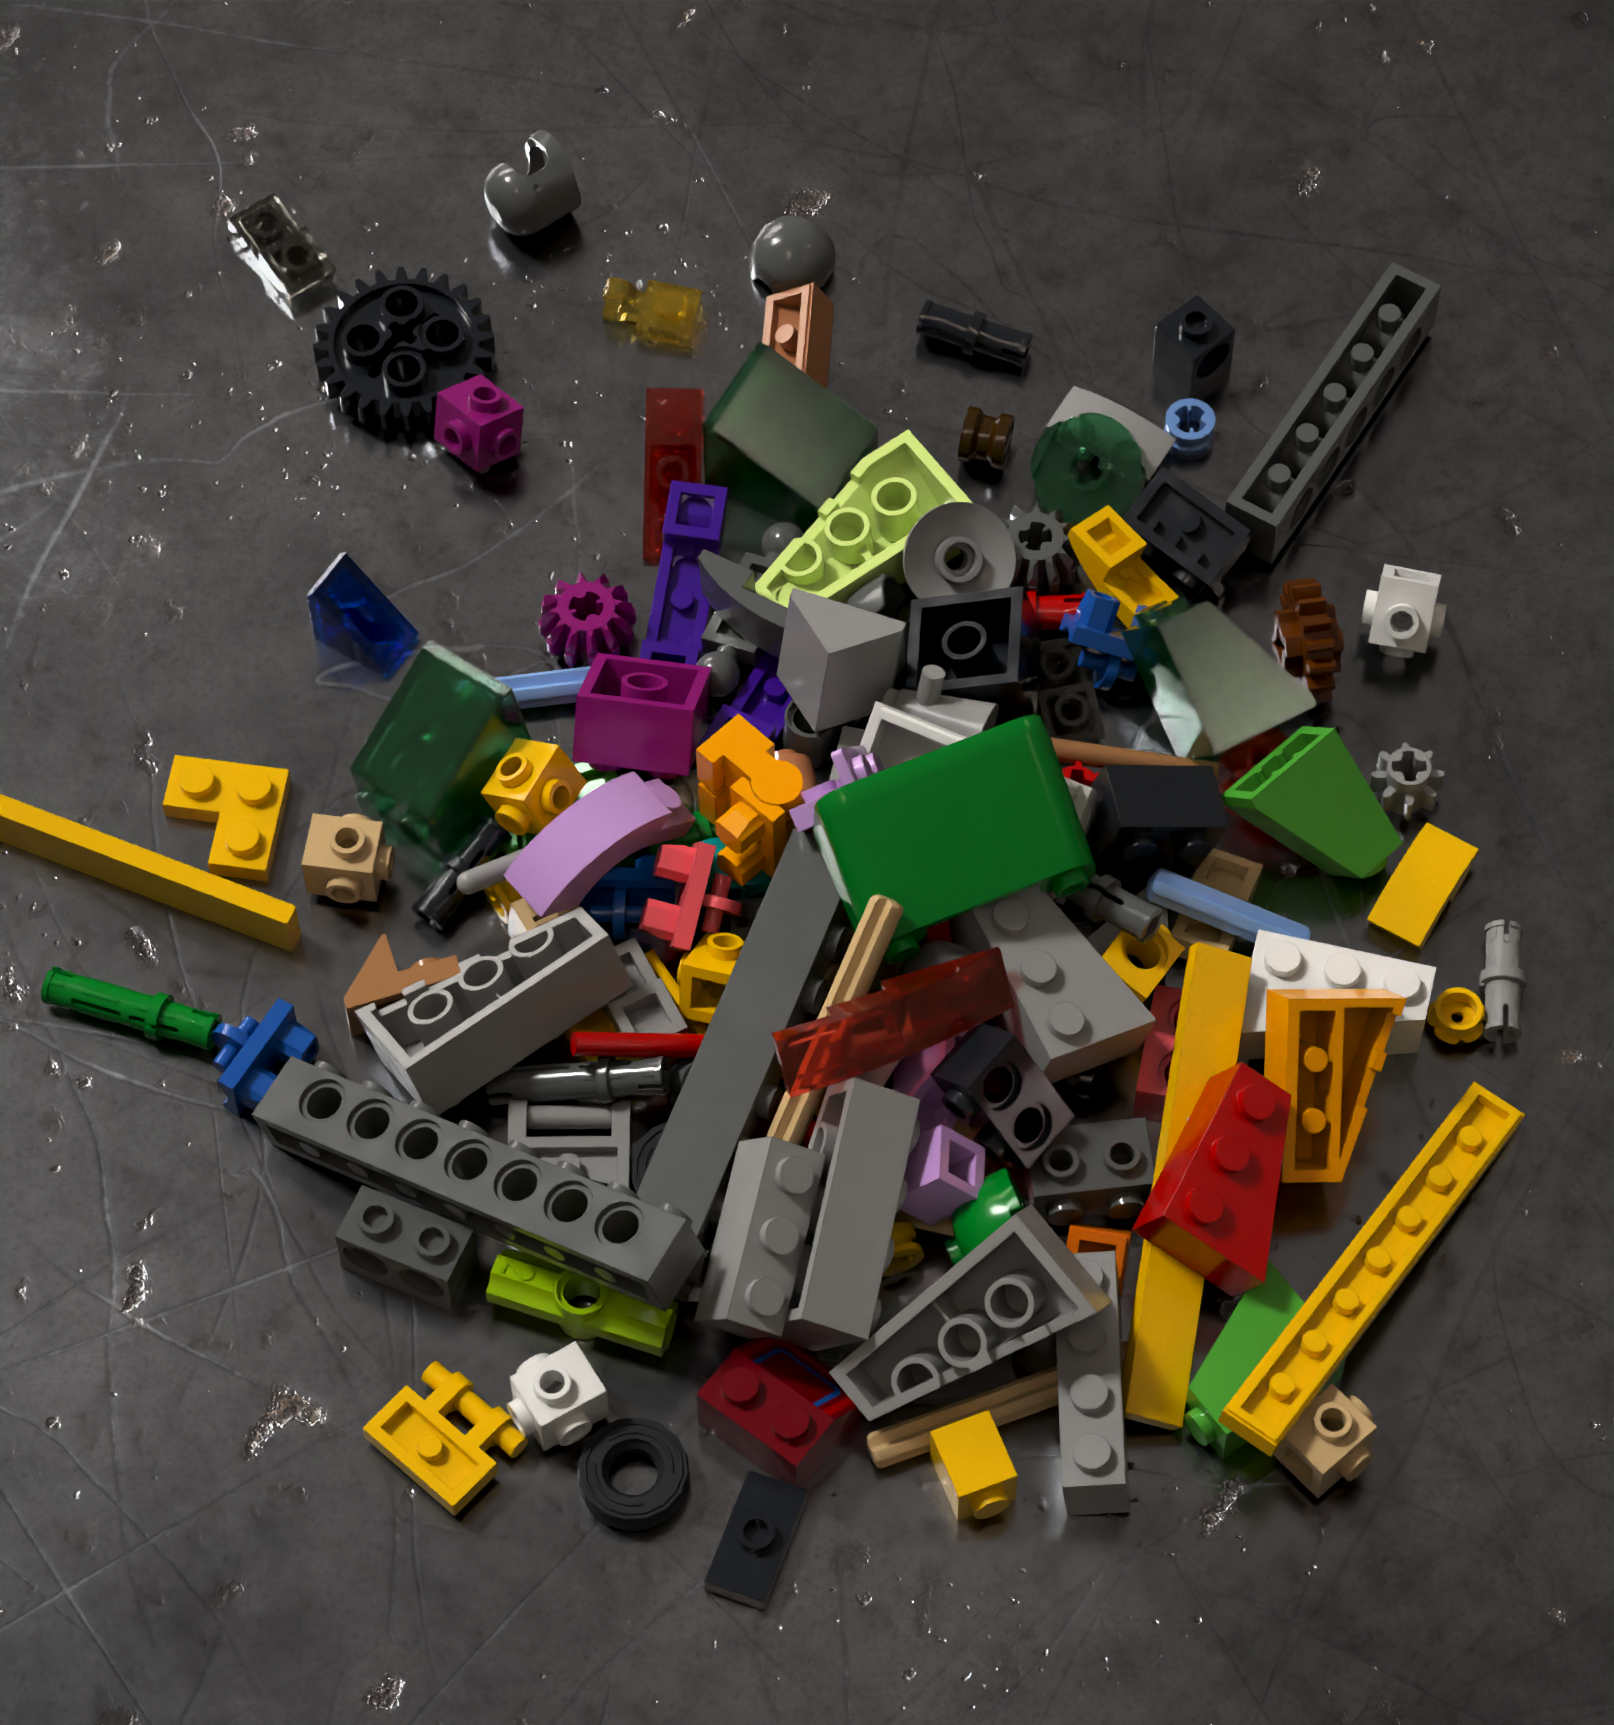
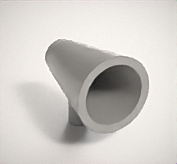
M926 665L923 667L917 691L901 689L899 691L890 687L882 701L883 704L967 738L994 728L999 711V704L940 695L945 671L937 665Z

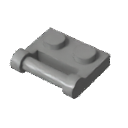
M631 1098L618 1099L612 1105H528V1100H509L508 1143L510 1140L518 1141L531 1148L544 1161L556 1166L559 1161H566L584 1171L591 1180L608 1184L609 1182H617L630 1189ZM612 1129L611 1136L528 1137V1130Z

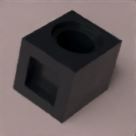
M1196 295L1156 324L1152 363L1191 398L1231 369L1235 329L1202 298Z

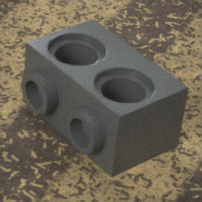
M364 1185L361 1186L335 1235L341 1268L453 1312L479 1261L474 1229Z

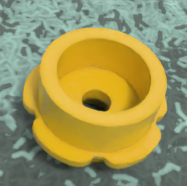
M1461 987L1449 988L1443 991L1437 1000L1431 1002L1428 1007L1427 1021L1431 1026H1434L1435 1036L1445 1043L1457 1044L1462 1040L1465 1043H1471L1483 1033L1484 1025L1482 1021L1485 1020V1007L1480 998L1469 989ZM1459 1015L1462 1017V1021L1454 1022L1451 1016Z

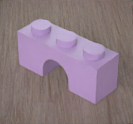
M950 1019L939 1021L927 1027L926 1030L912 1034L907 1050L893 1071L892 1090L920 1099L917 1119L920 1122V1135L916 1146L908 1155L904 1179L907 1181V1194L900 1210L928 1225H933L951 1217L957 1207L970 1200L977 1199L978 1192L984 1183L985 1147L953 1130L957 1118L943 1105L941 1099L945 1094L930 1075L968 1031V1029Z

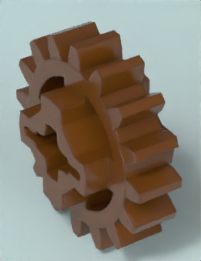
M1315 577L1289 580L1287 583H1283L1284 594H1280L1282 610L1274 611V632L1271 633L1273 653L1277 657L1280 677L1282 680L1289 679V685L1294 687V698L1299 700L1300 706L1328 703V701L1333 699L1332 690H1335L1336 687L1333 673H1340L1342 671L1341 654L1344 651L1343 632L1340 630L1337 622L1335 606L1327 604L1326 596L1322 597L1320 582L1316 583Z

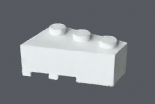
M1258 929L1252 955L1237 1064L1243 1062L1248 1065L1251 1059H1265L1267 989H1386L1407 998L1401 1017L1396 1016L1384 1052L1388 1053L1387 1055L1418 1053L1436 967Z

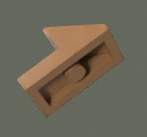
M382 934L343 998L351 1036L365 1033L354 1012L355 1010L373 1002L378 1010L404 999L401 989L423 979L427 986L430 987L460 973L457 956L453 955L442 959L437 957L425 958L417 961L408 969L398 971L387 936Z

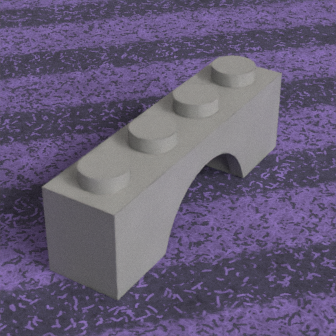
M1115 1251L1072 1253L1112 1302L1098 1313L1056 1332L1061 1478L1067 1516L1130 1512L1128 1451L1121 1366V1297Z

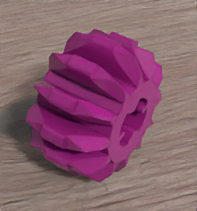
M580 571L576 578V584L570 585L558 579L555 586V594L544 595L541 603L542 615L541 619L538 620L539 634L543 636V640H546L547 651L551 654L552 658L565 655V663L569 668H574L581 660L587 661L588 665L591 666L597 653L620 656V648H631V643L634 640L633 628L636 623L635 607L632 606V603L628 602V593L624 586L610 587L609 579H607L605 573L596 581L587 582V578Z

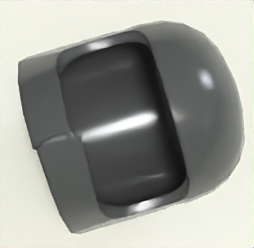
M538 130L526 141L525 150L528 159L526 176L520 175L506 163H499L491 169L485 179L483 191L486 206L496 223L511 235L520 237L533 236L574 212L581 205V194L570 160L564 148L547 130ZM542 150L546 153V157H547V162H546V164H545V162H544Z

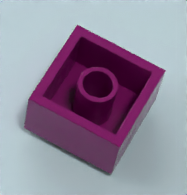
M597 653L576 697L572 761L588 763L591 768L599 771H616L621 768L645 770L648 775L660 779H672L680 775L689 776L696 759L697 745L707 731L712 667Z

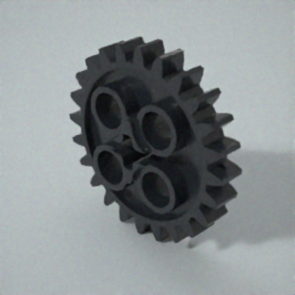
M399 267L395 280L390 281L387 280L380 270L376 271V284L370 287L359 278L354 280L355 296L339 291L337 293L339 309L334 307H325L323 309L325 324L316 325L317 343L313 344L319 382H325L329 399L340 398L341 411L343 413L350 412L358 407L360 422L363 424L368 422L375 414L380 415L382 429L385 430L388 429L394 418H401L405 430L410 431L414 417L420 416L429 427L434 426L433 413L436 412L437 392L480 374L485 377V373L493 372L492 354L496 352L491 318L490 315L483 314L480 298L468 300V291L465 284H461L450 291L447 274L444 273L432 283L428 282L426 268H421L415 279H408L404 267ZM441 345H450V346H446V347H438V346H441ZM406 379L411 380L407 382H399Z

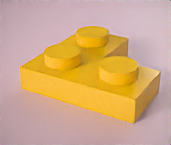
M175 755L162 804L166 817L217 823L208 860L211 874L268 882L291 785L289 769Z

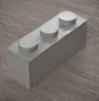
M773 1136L739 1141L694 1319L695 1322L748 1339L782 1337L826 1154Z

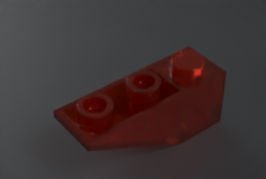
M646 388L643 559H660L663 546L662 530L671 481L703 484L706 396L703 389Z

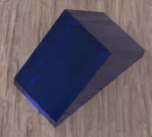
M340 553L307 593L314 638L380 675H386L419 634L347 553Z

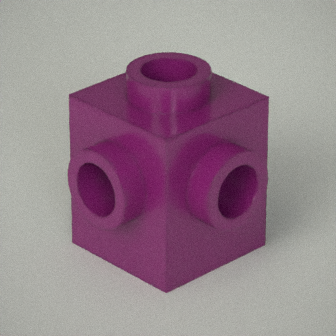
M480 374L437 392L434 439L478 472L520 453L524 407Z

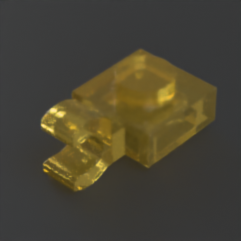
M607 278L602 294V300H605L602 316L615 321L637 322L636 337L690 347L702 305L703 290L649 279L645 292H641L626 280Z

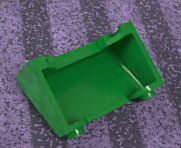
M1027 715L841 786L824 795L814 806L813 836L854 931H856L868 901L873 895L878 894L889 897L903 906V913L883 956L886 964L904 961L918 953L920 950L918 943L926 936L927 928L1037 885L1041 892L1054 891L1057 898L1066 897L1087 887L1090 883L1089 878L1095 876L1096 865L1052 740L1040 715Z

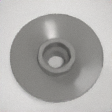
M949 502L936 506L926 512L910 530L903 550L904 575L910 590L917 599L1009 588L1016 568L1014 541L1004 522L989 509L969 502ZM952 548L959 549L963 556L962 564L955 570H951L945 561L947 552Z

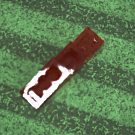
M994 947L881 981L882 991L826 1007L828 1013L826 1017L771 1033L785 1088L789 1096L792 1098L911 1056L959 1035L1014 1007L1000 948Z

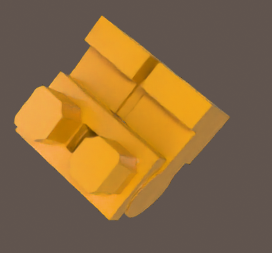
M737 714L696 749L697 779L700 781L698 783L699 813L715 825L716 834L721 842L726 845L717 854V865L724 873L732 877L736 883L744 886L761 870L771 878L773 877L793 828L796 829L789 810L804 804L801 795L804 790L803 777L800 770L787 761L776 760L775 744L740 714Z

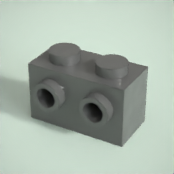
M1146 1117L1065 1126L1030 1168H1024L1029 1205L1032 1204L1045 1221L1057 1226L1070 1225L1080 1221L1083 1217L1109 1215L1116 1219L1138 1216L1151 1193L1154 1176Z

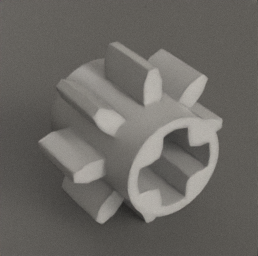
M1403 742L1402 747L1391 755L1384 751L1379 753L1377 761L1378 770L1371 772L1369 786L1373 792H1382L1381 807L1384 811L1390 809L1395 813L1403 814L1405 819L1408 820L1412 813L1417 812L1421 807L1429 811L1434 809L1437 797L1435 791L1442 789L1445 774L1441 770H1431L1433 757L1431 750L1423 752L1417 748L1410 747L1408 742Z

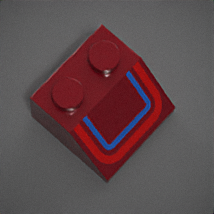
M770 1337L754 1338L735 1348L696 1394L698 1424L772 1478L801 1488L805 1486L863 1414L829 1374L832 1368L804 1348Z

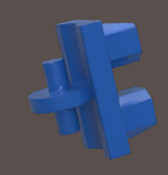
M1088 589L1077 608L1076 614L1064 613L1059 629L1069 633V641L1071 643L1100 651L1099 654L1082 650L1078 658L1079 667L1094 671L1093 687L1108 691L1113 686L1116 677L1133 682L1137 674V665L1121 661L1122 658L1168 671L1173 654L1165 646L1171 620L1167 613L1146 605H1138L1129 631L1113 627V623L1120 606L1119 600L1108 594Z
M643 855L636 860L635 868H611L590 889L580 903L579 907H582L596 922L612 923L613 940L626 939L627 923L639 924L647 898L676 905V882L652 876L656 855Z
M278 998L260 1024L254 1018L246 1016L238 1028L221 1023L212 1032L211 1038L221 1050L212 1064L223 1073L218 1080V1085L227 1096L223 1102L224 1108L237 1116H240L246 1106L255 1110L277 1076L271 1072L280 1060L286 1063L290 1056L311 1064L319 1052L317 1036L297 1022L295 1009L292 1004Z

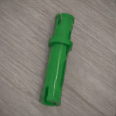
M53 966L52 970L47 972L41 990V1000L45 1004L68 1008L110 1022L127 1025L144 1031L145 1037L160 1041L166 1037L189 1043L207 1051H211L212 1047H215L211 1034L218 1024L222 1023L221 1014L199 1010L174 1002L172 995L158 992L155 996L144 994L98 979L81 976Z

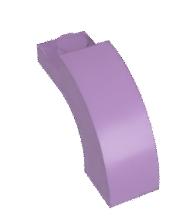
M633 771L599 786L564 810L522 850L503 876L540 917L575 908L580 905L590 889L620 861L642 848L685 836L696 821V818L681 803V799L676 791L665 785L659 778L644 782Z

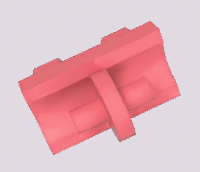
M699 841L691 844V847L662 844L658 847L652 876L681 883L676 905L647 898L643 906L638 930L657 939L667 941L666 949L681 953L684 950H691L701 908L706 909L701 931L711 934L719 933L723 914L741 916L743 904L727 899L732 877L715 873L710 894L705 893L716 850L715 845Z

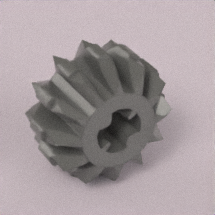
M1037 502L1032 508V512L1025 513L1014 505L1012 511H1010L1009 519L1000 518L1008 528L1016 550V568L1010 587L1024 586L1026 591H1036V594L1038 591L1044 590L1050 596L1057 595L1060 591V584L1072 586L1073 581L1077 577V567H1079L1080 562L1067 537L1070 529L1077 524L1064 523V515L1061 508L1050 514H1045L1039 502Z

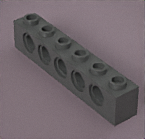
M1391 262L1226 501L1225 512L1250 529L1255 535L1244 551L1270 564L1273 563L1433 328L1441 285Z

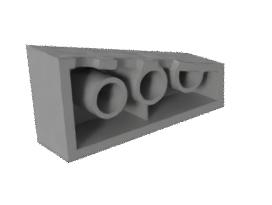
M1038 885L948 920L950 933L955 943L980 954L979 969L975 981L1001 1030L1015 1034L1051 1084L1137 1052L1157 1021L1048 894L1041 892Z
M582 907L510 939L509 950L498 956L481 957L477 954L458 963L460 973L428 987L423 979L401 989L404 999L378 1010L373 1002L354 1011L380 1060L415 1100L429 1105L439 1114H442L446 1110L458 1105L464 1098L497 1076L510 1070L513 1065L546 1043L558 1038L564 1031L597 1009L606 1006V1003L612 1001L615 997L633 986L609 935Z
M856 1077L827 1087L808 1145V1149L826 1154L782 1337L770 1338L811 1351L869 1339V1334L875 1329L881 1313V1301L877 1297L882 1274L889 1267L894 1254V1241L891 1238L895 1215L901 1209L907 1194V1181L904 1179L908 1155L916 1146L920 1135V1122L917 1119L920 1099Z
M1031 1204L1012 1216L833 1368L829 1374L866 1419L871 1421L947 1383L979 1370L1010 1353L1048 1337L1052 1333L1098 1313L1110 1304L1112 1300Z

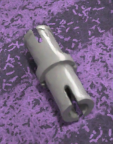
M1495 920L1487 923L1485 926L1486 963L1485 969L1479 975V989L1485 993L1483 1037L1496 1043L1497 1029H1502V1043H1511L1522 1037V1027L1520 1026L1521 994L1527 988V974L1521 969V937L1523 936V927L1521 924L1510 920L1509 934H1504V920Z

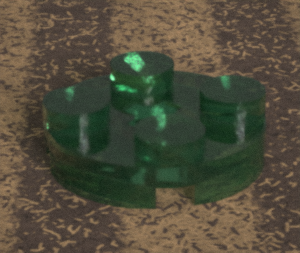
M1092 412L1078 414L1080 416L1070 417L1063 422L1059 421L1050 426L1037 442L1030 465L1031 476L1035 482V490L1043 507L1049 513L1061 508L1065 523L1079 524L1107 505L1120 517L1125 515L1141 495L1146 479V453L1137 442L1133 433L1115 419ZM1092 455L1098 456L1100 459L1098 468L1102 470L1100 479L1098 481L1090 480L1087 486H1081L1079 484L1081 474L1074 470L1075 464L1078 460L1088 462Z

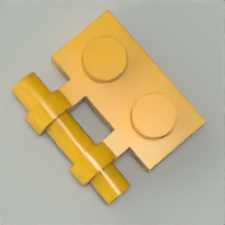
M435 1361L425 1369L421 1376V1380L434 1391L424 1400L406 1385L363 1427L364 1437L455 1516L498 1473L497 1463L485 1452L490 1447L497 1445L511 1458H515L526 1447L528 1438L522 1436L513 1426L514 1422L511 1416L500 1406L492 1408L473 1392L474 1384L458 1371L452 1374L442 1364ZM457 1410L474 1427L464 1435L444 1418L449 1412Z

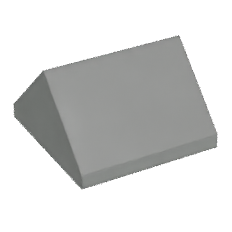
M793 588L789 598L777 670L778 678L814 732L871 715L875 701L882 703L887 690L890 687L894 688L906 622Z

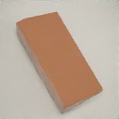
M814 282L766 296L758 388L762 392L817 395L827 391L834 305Z

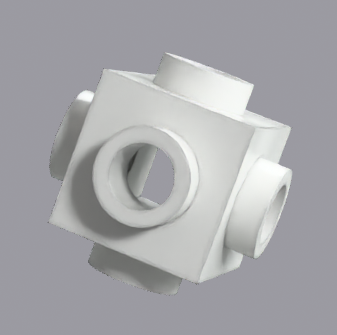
M1384 564L1379 590L1367 589L1361 624L1371 625L1368 643L1379 644L1380 652L1395 657L1411 658L1414 655V651L1426 653L1429 637L1441 638L1447 609L1446 604L1436 603L1441 575ZM1404 611L1410 614L1411 616L1403 617L1399 615L1397 612Z
M576 1341L551 1355L540 1353L529 1358L519 1366L516 1374L510 1376L513 1401L507 1403L509 1414L522 1436L526 1437L533 1433L543 1451L558 1443L561 1446H567L579 1441L590 1432L593 1424L609 1416L607 1390Z

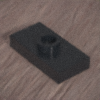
M748 1470L705 1578V1590L765 1610L808 1500V1490Z

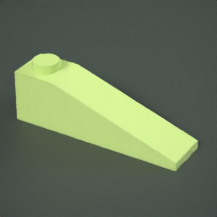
M908 429L859 461L850 472L851 480L833 500L829 497L819 508L818 519L801 538H794L755 583L756 594L788 608L793 588L846 604L850 596L859 587L882 574L894 577L899 585L907 582L903 570L904 545L910 530L918 519L929 510L945 503L973 502ZM957 548L949 550L945 558L946 563L961 554V551Z

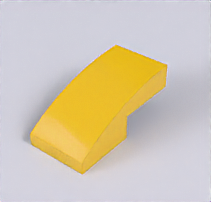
M1109 505L1070 529L1067 537L1084 571L1098 592L1108 594L1119 600L1120 606L1116 616L1128 629L1131 626L1138 605H1146L1166 613L1172 610L1179 596L1140 558L1147 543Z
M1427 822L1395 869L1371 910L1367 921L1373 926L1422 950L1448 901L1452 903L1480 850Z

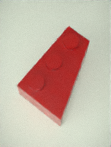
M1243 1062L1209 1078L1132 1228V1231L1230 1296H1235L1265 1283L1292 1096Z

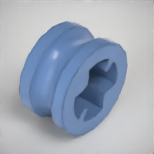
M1186 398L1176 401L1169 407L1166 412L1164 431L1176 439L1171 446L1173 451L1181 455L1192 456L1201 454L1210 447L1213 442L1216 417L1214 411L1207 403L1199 399ZM1185 421L1186 426H1189L1190 421L1200 424L1199 431L1194 432L1191 427L1189 433L1180 430V423Z

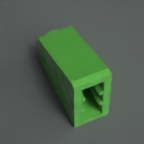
M1302 726L1221 795L1222 802L1226 807L1329 875L1358 879L1371 877L1386 866L1388 862L1387 857L1403 844L1335 728Z
M1271 1261L1267 1263L1265 1283L1245 1291L1188 1387L1185 1406L1186 1414L1184 1415L1185 1423L1191 1434L1201 1445L1207 1446L1211 1444L1222 1459L1248 1442L1218 1422L1223 1409L1304 1305L1303 1300ZM1346 1358L1319 1394L1331 1384L1341 1380Z

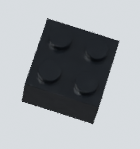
M1024 586L911 600L905 689L917 691L923 667L926 665H937L945 671L940 695L999 704L995 726L1023 716L1037 715L1042 626Z
M1105 765L1090 785L1091 788L1097 791V801L1086 840L1096 865L1095 874L1100 877L1109 874L1117 878L1121 882V888L1124 890L1144 889L1147 886L1150 875L1158 868L1166 869L1190 879L1230 827L1212 766Z

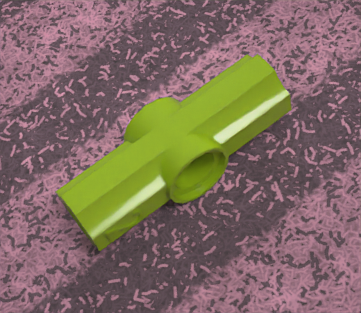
M506 1247L497 1255L490 1272V1280L486 1290L488 1302L557 1323L565 1334L574 1339L587 1340L600 1337L662 1357L666 1349L668 1350L680 1312L679 1302L672 1301L665 1312L543 1259ZM581 1295L592 1296L597 1299L596 1303L588 1308L580 1309L569 1305L572 1299Z

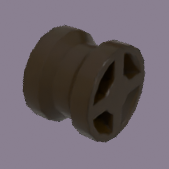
M970 406L967 410L960 436L958 461L970 464L976 459L988 462L992 469L1003 471L1011 446L1015 416L1005 413L998 417L987 416L981 408Z

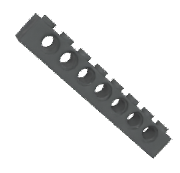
M290 1056L251 1114L274 1146L434 1214L472 1228L474 1231L665 1312L704 1252L703 1246L691 1228L693 1224L691 1218L679 1208L668 1203H660L656 1207L643 1202L631 1189L617 1182H609L608 1186L591 1180L584 1171L569 1162L559 1161L557 1166L540 1159L536 1152L518 1141L510 1140L505 1145L491 1139L487 1132L472 1122L461 1120L457 1125L447 1121L436 1110L421 1101L412 1100L410 1104L394 1099L385 1088L375 1082L364 1080L361 1085L346 1079L338 1069L324 1061L318 1060L312 1065ZM582 1215V1216H581L580 1218H578L577 1220L572 1221V1220H573L574 1218H576L577 1216ZM633 1236L630 1240L622 1243L626 1238Z

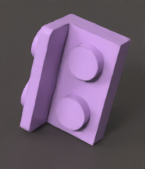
M860 745L841 748L831 753L840 779L824 782L801 793L805 803L789 810L798 833L813 830L814 806L824 795L841 786L884 770L875 752L867 754L865 747Z

